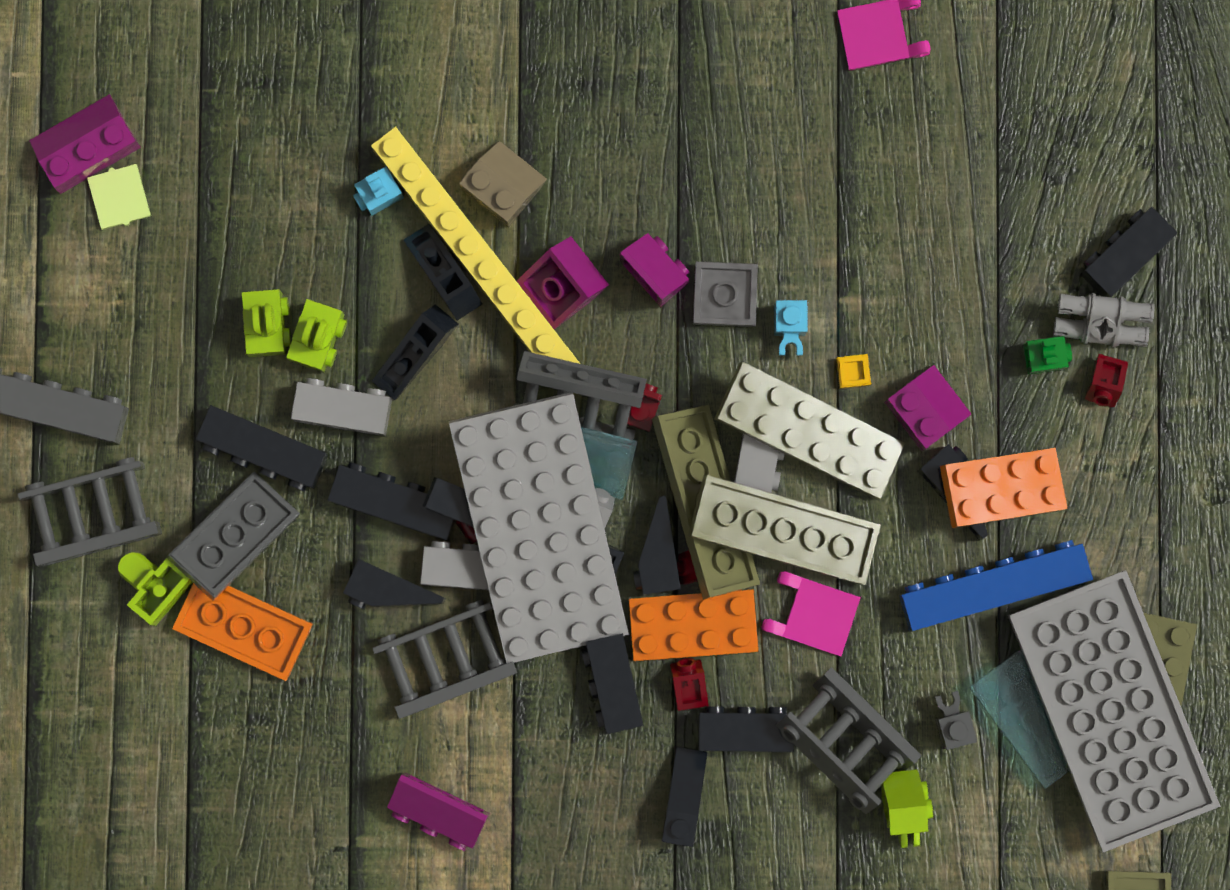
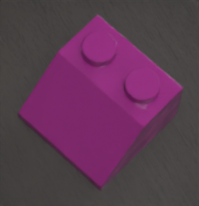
M647 233L620 253V263L661 308L689 283V278L686 276L689 271L679 259L673 262L665 253L669 249L658 236L652 238Z
M571 236L551 247L516 281L553 329L562 325L609 286Z
M935 365L884 402L921 451H924L971 415V412Z

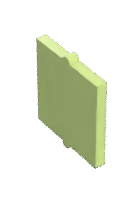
M137 164L116 170L110 168L109 172L87 177L102 230L122 224L129 226L130 222L151 216Z

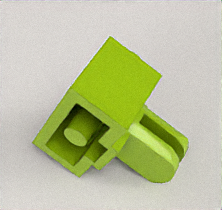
M279 289L242 292L246 354L249 357L287 355L286 347H289L292 342L290 328H285L284 316H289L288 297H283V293Z
M306 299L286 358L291 362L325 373L327 366L332 367L337 354V350L333 349L336 338H342L346 329L347 320L343 319L345 315L343 311Z
M131 552L123 556L118 565L120 576L138 591L127 606L152 626H157L193 583L167 558L157 567L144 555Z
M918 769L892 772L881 785L882 803L890 835H898L901 848L908 847L907 834H911L913 847L920 846V832H928V819L933 818V807L931 799H928L927 782H921Z

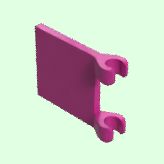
M884 0L837 10L849 71L930 55V44L926 40L907 45L900 12L918 9L921 5V0Z
M786 571L780 572L777 582L795 588L797 592L786 625L771 619H764L761 629L841 657L861 597Z

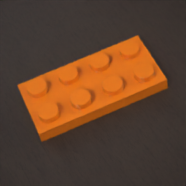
M1056 448L940 466L952 528L1068 509Z
M193 583L172 629L287 681L313 624L231 586H228L212 601Z
M754 589L739 590L704 600L701 593L629 599L633 661L758 652Z

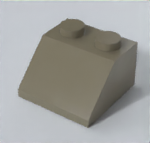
M499 141L478 159L460 181L459 185L462 191L507 227H510L545 184L547 178Z

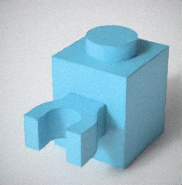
M387 166L354 184L358 193L354 194L353 197L361 211L368 209L371 216L404 198Z
M776 300L774 304V336H783V340L779 345V356H785V346L787 344H794L797 349L796 356H803V345L799 340V336H805L808 332L807 300Z

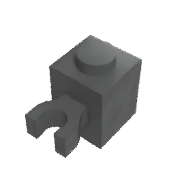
M958 691L951 692L953 703L950 706L943 704L941 695L934 697L936 706L943 712V717L936 718L935 723L942 749L944 750L977 742L969 711L959 712L960 696Z

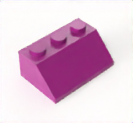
M110 94L29 140L40 165L53 187L60 194L141 148Z
M406 772L401 774L387 806L388 809L393 810L392 817L407 824L410 819L422 824L420 827L421 831L433 837H437L438 833L450 838L448 844L465 851L467 846L472 849L474 848L490 814Z

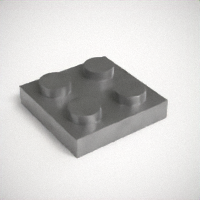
M696 261L693 325L755 327L758 264Z

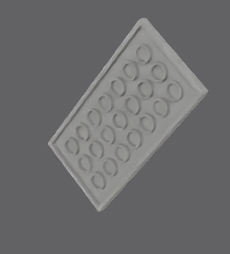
M573 392L448 421L506 664L512 661L515 663L584 646L587 641L622 633L623 636L629 635Z
M1126 570L1008 616L1101 852H1106L1221 807Z

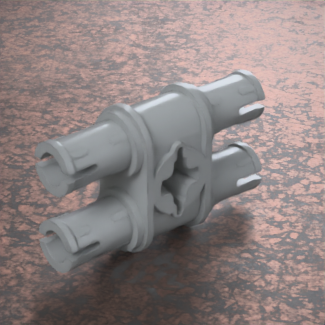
M1060 293L1058 314H1074L1085 316L1083 320H1072L1055 317L1053 337L1064 336L1066 338L1080 339L1084 344H1088V342L1108 344L1114 348L1119 346V344L1147 347L1149 327L1122 325L1125 320L1152 324L1155 304L1127 301L1123 296L1112 298L1096 296L1095 293H1092L1085 297Z

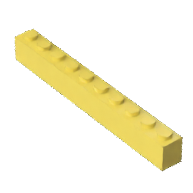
M394 127L371 145L373 152L383 165L387 166L393 178L527 350L531 353L580 364L399 130Z

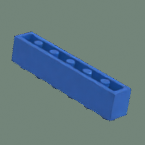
M1073 540L1056 544V551L1044 554L1043 548L1024 553L1026 560L1014 563L1013 557L996 561V568L984 571L982 565L965 570L966 577L954 580L953 574L936 578L935 586L924 588L922 582L905 587L906 594L899 595L909 632L1091 581L1093 577L1083 544L1074 546Z

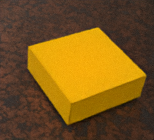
M868 354L836 358L840 389L871 386Z

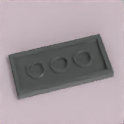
M254 471L168 555L167 559L214 601L300 513Z

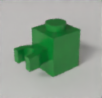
M1064 336L1031 340L1023 344L1027 375L1065 370L1069 367L1068 362H1072L1070 343L1065 344Z

